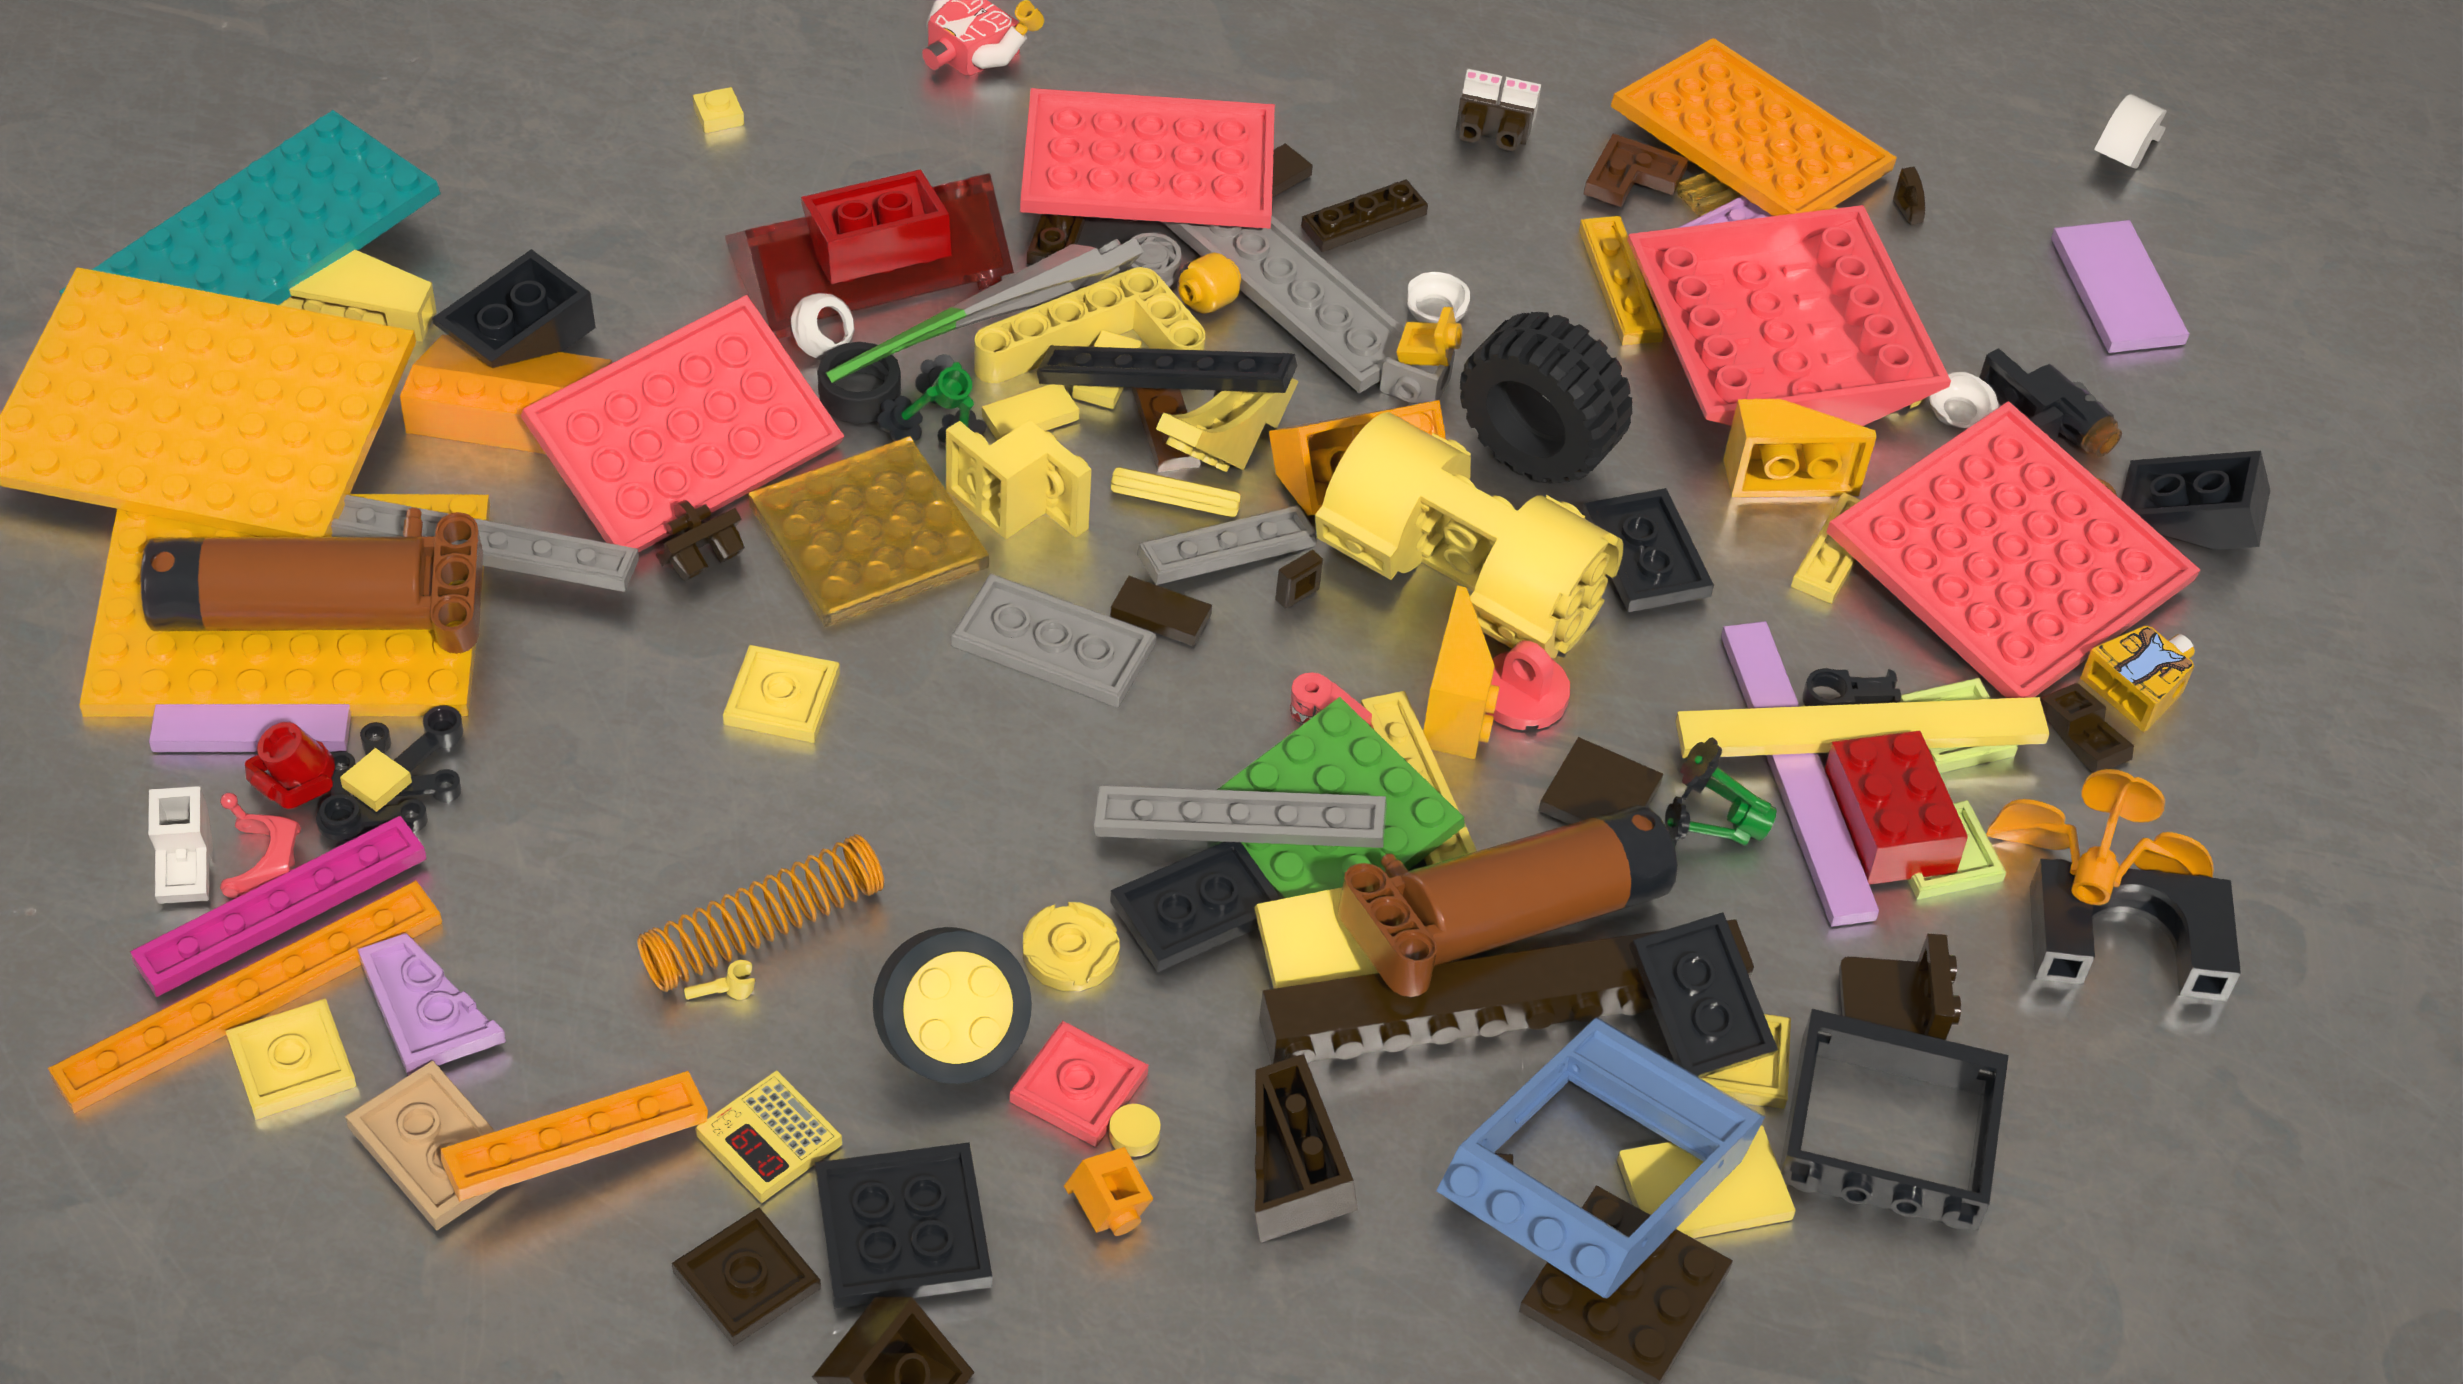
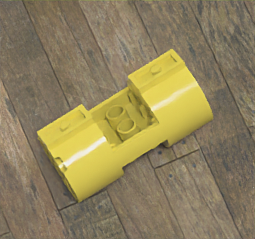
M1390 412L1381 413L1373 418L1352 441L1330 480L1323 505L1315 514L1317 539L1390 580L1393 579L1398 571L1407 573L1421 563H1424L1474 591L1470 599L1482 632L1510 648H1513L1522 640L1534 642L1541 646L1550 658L1553 659L1556 658L1558 651L1566 654L1586 632L1605 601L1601 597L1608 583L1607 575L1612 578L1616 577L1622 560V539L1586 520L1585 516L1572 504L1564 501L1559 502L1548 495L1546 497L1538 495L1531 498L1517 511L1505 498L1497 495L1491 497L1475 487L1469 480L1471 478V453L1467 452L1457 441L1445 440L1434 433L1431 435Z

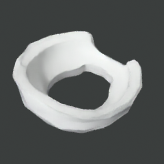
M1423 273L1413 278L1408 284V308L1419 322L1438 323L1440 317L1429 316L1419 311L1416 303L1429 298H1439L1453 307L1455 321L1459 322L1468 311L1470 290L1462 280L1448 273Z
M818 293L804 297L795 306L791 316L792 332L797 345L807 355L821 360L831 349L845 343H850L855 332L851 310L844 301L832 294ZM824 307L835 309L842 317L845 336L837 344H834L832 340L825 337L817 326L818 313Z
M1967 372L1948 374L1951 380L1950 386L1928 396L1930 407L1938 420L1958 429H1968L1999 407L1993 389L1979 377ZM1952 400L1967 402L1975 409L1976 416L1971 419L1970 423L1951 420L1944 410V404Z

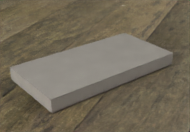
M991 573L951 635L952 647L1117 708L1121 705L1156 644V634Z

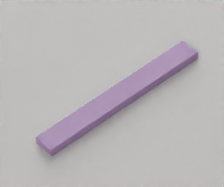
M1767 622L1723 626L1721 639L1748 709L1800 707ZM1818 753L1766 755L1830 926L1876 921L1879 908Z

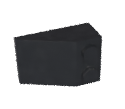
M532 249L432 318L435 326L492 368L562 352L596 328L590 291Z
M2261 450L2130 460L2121 500L2161 535L2214 550L2244 549L2260 546L2270 486Z

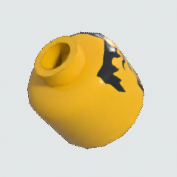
M1216 252L1206 254L1186 263L1180 270L1178 279L1179 295L1182 301L1195 312L1201 314L1214 312L1232 303L1238 297L1241 284L1240 271L1237 265L1224 255Z

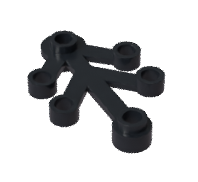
M445 705L430 709L423 717L425 733L395 758L394 761L411 772L438 748L449 749L454 747L463 735L462 718L457 709ZM373 722L362 728L360 737L365 756L375 748L385 754L391 746L388 727L383 723ZM376 736L382 737L380 740L377 741L369 740L372 737ZM343 751L332 754L335 768L339 766L348 767L344 770L334 769L331 778L333 781L331 796L322 802L317 812L316 823L318 830L323 836L332 840H347L358 835L366 826L382 825L398 816L403 818L412 832L420 831L426 826L428 821L426 807L423 802L417 799H408L399 805L383 806L376 812L354 795L351 796V793L342 788L340 777L356 764L355 758L352 754ZM450 769L439 770L434 774L411 776L412 783L395 797L433 794V797L440 802H451L461 794L460 778L455 771ZM445 783L453 784L448 788L439 787L440 785ZM410 813H417V814H419L418 816H416V817H414V818H406V817H405L406 815H408V814H410Z

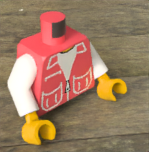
M935 0L926 24L928 47L922 52L923 59L927 66L933 70L949 64L967 76L974 75L987 68L1006 66L1014 56L1020 53V48L1027 39L1025 35L1027 31H1037L1042 28L1044 24L1043 14L1038 8L1035 9L1029 0L1020 2L1016 7L1015 16L1019 21L988 0Z

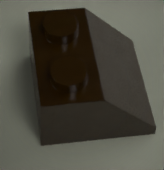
M875 1297L812 1378L817 1384H966L975 1372L913 1297Z

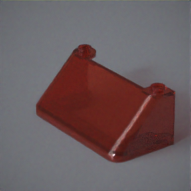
M990 173L933 187L949 213L952 256L939 258L930 263H918L897 268L888 273H876L856 278L850 282L831 284L817 260L805 217L725 236L730 256L752 303L772 332L775 331L777 339L793 336L791 327L793 310L801 299L811 294H832L844 301L852 312L977 282L978 290L1002 281L1001 276L1014 273ZM824 307L818 313L817 320L840 314L831 307Z

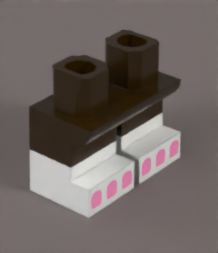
M1467 69L1456 123V130L1459 131L1460 140L1475 143L1480 140L1481 136L1495 138L1496 144L1500 149L1515 151L1519 144L1526 145L1537 115L1542 84L1506 77L1500 105H1498L1503 76Z

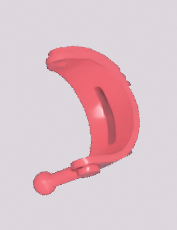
M228 792L223 794L220 803L222 807L230 809L237 817L235 827L239 831L270 836V844L265 855L253 868L239 876L227 878L221 882L220 889L222 893L231 899H235L293 870L295 866L293 848L296 835L300 833L301 827L298 822L285 817L246 814L239 806L235 794Z

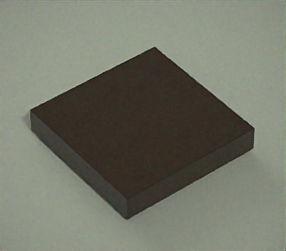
M1578 737L1542 797L1538 811L1567 824H1572L1634 805L1648 807L1661 785L1663 773Z
M760 1207L672 1262V1270L675 1276L733 1346L821 1289V1279Z

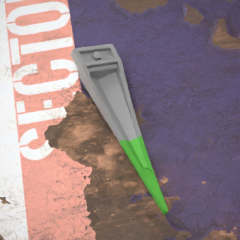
M1136 238L1120 244L1119 240L1116 239L1099 250L1095 247L1071 244L826 372V374L833 383L896 352L949 331L993 317L1039 306L1126 271L1144 251Z

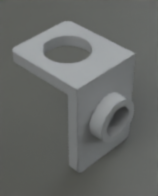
M1455 351L1449 366L1439 365L1434 374L1387 358L1383 364L1380 391L1413 404L1439 400L1451 379Z

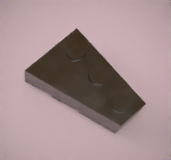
M1304 1054L1256 1069L1255 1218L1260 1243L1357 1211L1353 1177Z

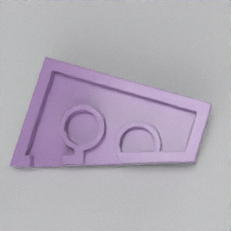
M407 933L358 949L361 965L407 1076L431 1061H434L438 1066L506 1042L504 1030L494 1020L489 1021L477 1009L476 1002L465 991L460 992L444 976L443 969Z

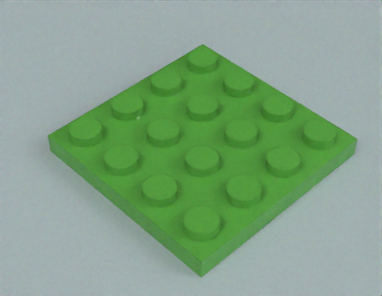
M1341 697L1337 698L1217 789L1386 796L1387 810L1383 848L1241 842L1281 899L1343 887L1345 872L1355 864H1373L1385 872L1381 859L1389 853L1394 854L1397 860H1400L1406 869L1410 870L1465 827L1464 816Z

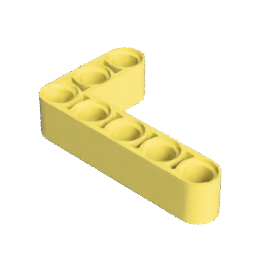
M1137 267L978 330L974 340V372L981 381L987 383L1004 382L1038 368L1051 345L1090 347L1095 345L1102 330L1117 335L1134 330L1149 349L1204 350L1206 332L1156 272L1148 268Z

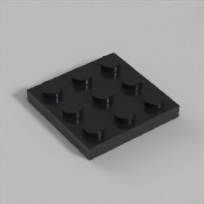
M970 1142L815 1162V1174L834 1309L870 1304L875 1297L917 1298L992 1287V1271Z

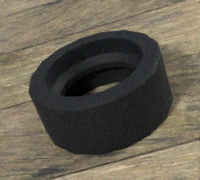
M852 342L831 349L821 359L817 371L818 394L821 403L830 415L844 422L861 424L877 421L879 414L883 412L881 409L882 402L886 399L894 401L901 395V371L898 360L893 355H890L854 372L872 374L882 379L884 383L871 391L853 392L837 386L835 382L832 383L826 372L878 345L866 342Z

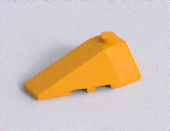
M1440 400L1269 431L1276 475L1307 516L1315 515L1323 505L1330 480L1344 453L1359 432L1379 414L1390 412L1431 435L1434 433L1446 440Z

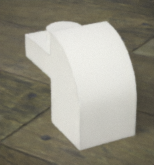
M2133 94L2127 95L2113 113L2094 150L2137 169L2151 141H2160L2166 129L2160 123L2167 110Z
M201 787L149 789L148 835L155 848V898L158 904L208 901L210 862H213L209 812Z

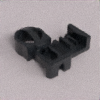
M1822 668L1813 671L1808 676L1802 701L1805 706L1900 703L1901 692L1899 688H1895L1898 681L1897 675L1891 669H1888L1886 677L1863 678L1850 677L1848 670ZM1820 686L1829 687L1836 690L1841 696L1835 699H1825L1818 696L1813 691V688Z

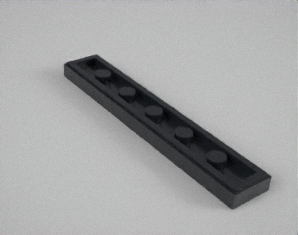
M1051 345L1036 372L1039 384L1285 393L1297 368L1295 354Z

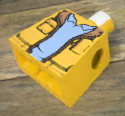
M2143 626L2091 649L2080 679L2144 733L2185 690L2194 669V664L2190 659L2194 655V646L2182 634H2177L2167 640L2152 627Z

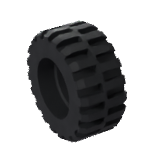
M1548 312L1520 313L1512 316L1509 320H1505L1465 362L1464 371L1460 377V390H1462L1460 392L1462 408L1468 411L1466 413V420L1470 427L1475 428L1479 433V441L1484 447L1489 446L1496 453L1494 457L1501 463H1509L1513 466V471L1522 476L1530 474L1533 476V480L1549 482L1552 480L1553 483H1567L1586 477L1622 439L1631 424L1632 397L1628 396L1630 394L1628 379L1621 375L1622 366L1616 357L1611 358L1607 353L1608 347L1600 339L1598 341L1593 339L1588 334L1589 330L1582 325L1574 326L1569 323V318L1560 315L1549 317Z

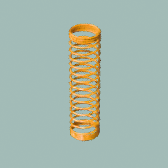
M854 834L849 838H845L843 843L836 842L832 851L822 849L819 853V858L814 855H808L805 864L795 861L791 871L781 868L778 871L777 877L767 874L763 884L753 881L750 884L749 891L745 888H738L735 897L724 894L721 904L716 901H710L707 911L696 907L693 912V918L687 914H682L678 924L673 921H667L664 931L655 927L652 930L649 929L648 932L644 931L643 934H639L637 942L641 958L656 986L665 992L672 990L673 987L677 988L679 983L678 975L683 981L687 983L690 976L685 961L669 937V925H672L679 931L683 949L694 971L701 976L703 975L704 968L700 956L691 939L683 930L684 918L693 924L697 942L706 961L712 968L717 969L718 960L714 948L701 926L697 923L698 912L703 913L707 917L711 935L720 954L726 961L731 962L733 956L729 943L720 926L711 916L712 905L721 910L724 925L731 942L738 953L745 956L747 951L746 944L736 922L725 908L726 899H730L735 903L737 915L747 939L753 947L759 949L761 941L758 931L750 915L739 902V894L741 892L749 896L753 915L762 934L768 941L773 942L775 934L772 924L764 908L753 895V887L755 885L763 889L768 911L780 933L787 936L789 932L788 923L779 903L767 888V881L769 879L777 883L782 905L790 921L795 927L801 929L803 925L802 916L793 896L781 881V874L783 872L791 876L793 890L804 915L808 920L815 922L817 918L816 909L808 891L795 875L796 866H800L805 870L806 881L817 907L823 914L829 916L831 911L830 903L821 883L809 868V861L811 859L818 862L820 875L831 901L836 907L843 909L845 902L841 888L830 869L822 861L824 853L832 856L836 876L841 888L850 901L857 903L858 900L855 882L863 894L867 896L882 891L884 875L874 850L865 838ZM838 847H843L845 861L849 870L836 854ZM858 853L860 854V856H861V858H862V860H863V862H864V864H865V866H866V868H867L868 874H867V872H866V870H865L863 864L861 863V860H860V858H859ZM838 864L851 885L854 897L850 894L843 881ZM825 872L837 891L840 903L836 900L830 889ZM811 878H812V880L814 881V883L816 884V886H817V888H818V890H819V892H820V894H821V896H822V898H823V900H824V903H825V906H826V910H825V908L822 906L821 902L819 901V899H818V897H817V894H816V892H815V890H814V887H813ZM797 885L803 892L809 904L812 916L810 915V913L808 912L807 908L803 903ZM784 893L786 894L795 911L798 922L795 920L794 916L792 915L788 907ZM770 900H771L772 903L774 904V906H775V908H776V910H777V912H778V914H779V916H780V918H781V920H782L784 929H783L782 926L780 925V923H779V921H778V919H777V917H776V915H775V913H774V910H773V908H772V905H771ZM757 908L766 922L770 935L762 924ZM743 915L746 918L750 928L752 929L756 942L752 938L746 926ZM729 922H730V924L732 925V927H733V929H734V931H735V933H736V935H737V937H738V939H739V942H740V944H741V947L739 946V944L737 943V941H736V939H735V937H734V935H733V932H732V930H731V927H730V925H729ZM716 931L718 932L724 944L727 954L725 953L723 947L720 944ZM656 932H658L659 934H661V935L664 937L665 943H664V941L662 940V938H661ZM702 938L709 949L713 961L711 960L708 952L706 951ZM687 944L689 945V947H690V949H691V951H692V953H693V955H694V957H695V959H696V962H697V964H698V967H697V965H696L694 959L692 958V955H691V953H690V951H689V948H688ZM675 955H676V957H677V959H678V961H679V963H680V965H681V967H682V970H681V968L679 967V965H678V963H677V960H676V958H675Z

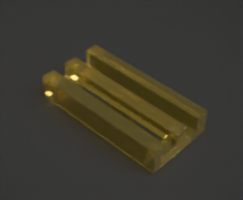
M1708 172L1679 182L1677 194L1699 217L1742 196L1734 189H1729L1731 187L1720 182Z

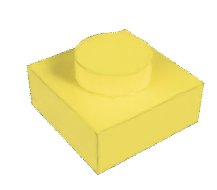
M732 87L693 95V108L704 133L744 125V113Z

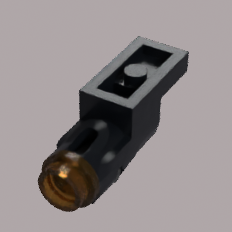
M1999 348L1986 355L1979 378L1993 389L2001 406L2009 401L2028 419L2055 406L2064 414L2059 432L2073 444L2079 445L2088 454L2094 453L2098 457L2108 454L2120 441L2122 431L2118 428V422L2114 419V415L2101 402L2096 400L2083 383L2071 382L2051 364L2044 365L2028 374Z

